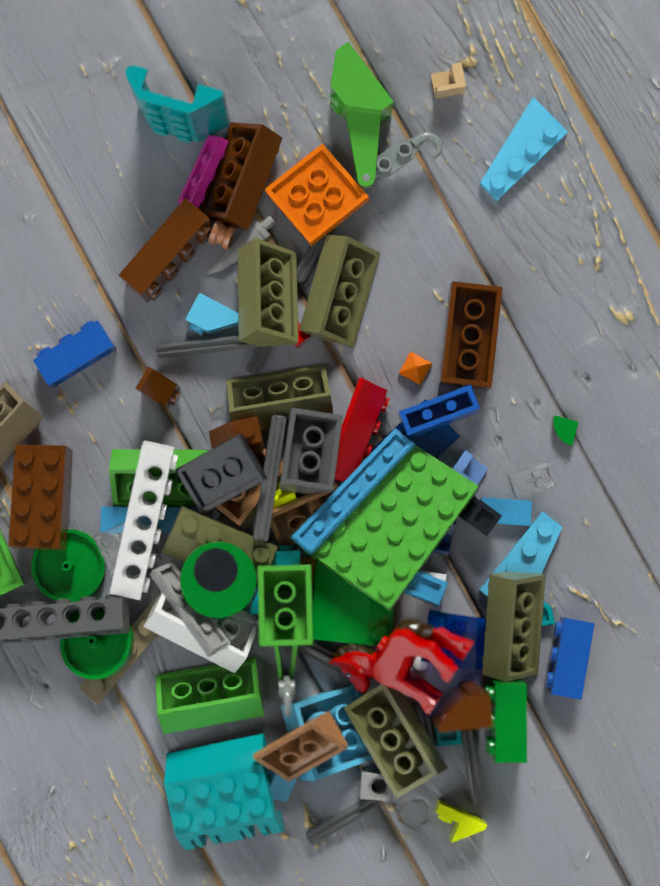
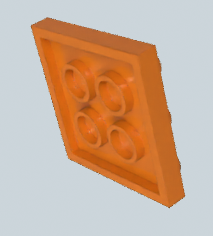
M323 144L264 189L267 196L310 246H313L370 200L365 191Z

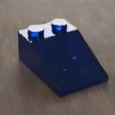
M429 609L427 623L435 628L443 627L454 635L474 642L463 661L456 658L451 651L439 647L442 652L454 660L453 664L458 666V668L483 669L482 660L484 656L486 618ZM421 657V661L431 663L429 660Z

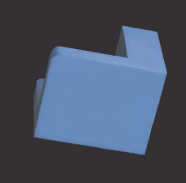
M466 450L463 451L452 467L453 470L476 485H479L478 483L487 471V467L475 460L473 455Z

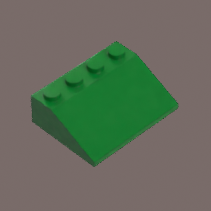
M316 561L312 594L313 639L378 646L384 636L389 638L392 634L394 606L389 611Z

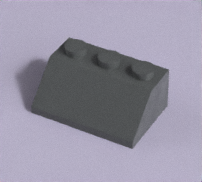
M291 408L279 490L303 494L333 491L342 415Z

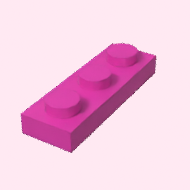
M207 136L177 203L181 204L186 198L197 208L204 201L209 183L215 177V170L225 155V148L229 141L219 136Z

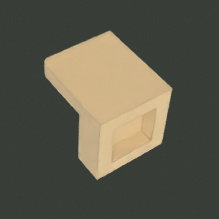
M462 62L451 64L450 71L431 74L435 99L464 94L466 82Z

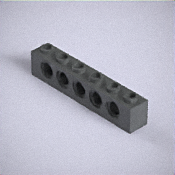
M113 594L106 595L105 599L96 600L95 597H82L79 602L59 599L55 601V604L46 605V602L38 601L31 602L30 606L21 607L20 604H8L6 608L0 609V620L5 619V625L0 629V645L130 633L129 602L121 596ZM105 609L104 618L97 621V613ZM80 612L79 620L72 623L71 618L73 614ZM55 614L54 622L47 625V618ZM29 616L30 622L23 628L22 621Z

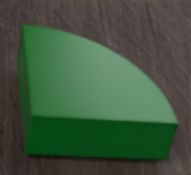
M554 415L552 426L557 437L562 443L571 447L579 422Z

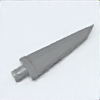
M270 216L262 223H259L256 219L252 221L248 230L242 233L206 275L223 272L237 262L238 250L253 239L268 240L271 235L267 231L276 222Z

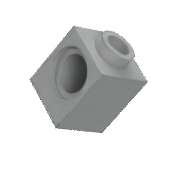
M361 769L360 799L391 801L393 792L381 771ZM376 779H382L386 785L383 790L375 791L371 787L372 782Z

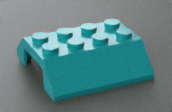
M135 65L126 68L125 75L139 109L155 134L160 136L170 134L177 136V139L184 143H191V141L199 143L206 139L208 135L212 136L229 127L230 117L224 91L198 84L193 103H188L150 92L145 80L148 69Z
M264 733L166 754L164 786L174 833L184 850L206 847L207 839L205 834L209 836L214 845L221 844L222 842L228 843L246 839V836L248 839L254 838V825H257L263 836L270 835V831L272 834L284 832L285 826L282 811H275L266 767L253 759L254 753L267 746Z

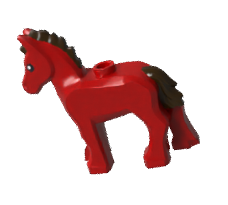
M405 619L399 623L389 638L386 636L382 638L376 648L380 652L369 648L366 649L362 645L358 647L354 644L345 645L344 648L340 647L334 653V659L329 661V664L337 666L339 670H342L343 674L350 679L358 692L364 693L371 685L370 676L380 684L414 698L420 703L423 711L430 714L444 692L411 670L416 657L429 660L439 671L441 679L449 683L458 666L453 664L454 660L446 656L439 647L451 651L456 658L463 661L474 642L454 635L443 627L435 628L428 623H422L421 620Z

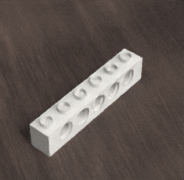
M145 440L142 444L110 594L140 600L142 592H148L151 578L146 577L148 568L153 569L156 554L151 552L153 544L158 545L161 529H157L159 519L164 520L167 505L162 504L164 495H169L172 480L168 479L170 470L175 471L178 455H173L175 447ZM157 466L161 468L163 474L159 477H154L149 473V468ZM152 491L156 494L157 499L152 502L147 501L143 493ZM140 516H147L152 523L148 526H143L139 523L138 518ZM142 541L145 543L146 548L144 550H137L134 548L133 542ZM136 565L140 568L141 572L131 574L127 567Z

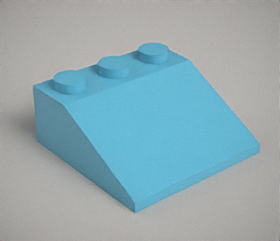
M353 684L292 701L290 717L285 716L284 704L280 705L288 733L330 711L348 745L346 750L300 775V780L316 781L373 759L344 709L363 696L362 692H358Z

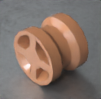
M216 220L209 237V244H219L223 249L229 250L235 236L236 227L233 225L226 226L222 221Z

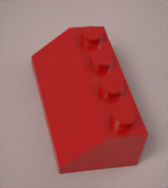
M359 377L341 426L334 480L343 483L360 466L363 458L366 459L369 456L373 445L368 444L371 434L377 435L381 421L377 420L379 412H385L390 398L385 397L386 389Z

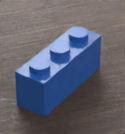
M91 320L80 327L81 331L73 336L72 334H67L58 341L60 344L52 349L46 347L37 353L38 357L33 362L48 386L55 388L117 350L103 325L98 320L96 322Z
M471 385L401 410L398 417L406 437L410 439L475 415L479 412L480 407Z
M560 617V621H556L553 636L557 637L555 647H551L549 662H552L551 672H547L545 677V687H548L547 692L550 694L582 700L595 623Z

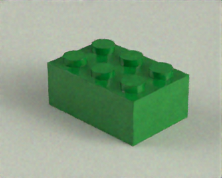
M489 678V685H485V691L490 694L493 727L488 728L490 729V736L485 737V750L495 763H527V683L521 679L504 682L495 678Z

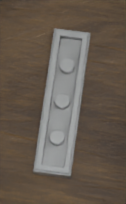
M173 561L154 569L150 576L205 654L210 657L227 648L231 642L212 617L204 616L195 611L185 600L180 586L181 572Z

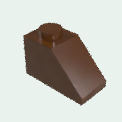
M149 366L135 388L141 394L166 408L170 404L174 406L181 394L178 391L180 386Z
M258 416L231 421L210 430L211 448H215L240 433L243 434L251 450L264 448Z

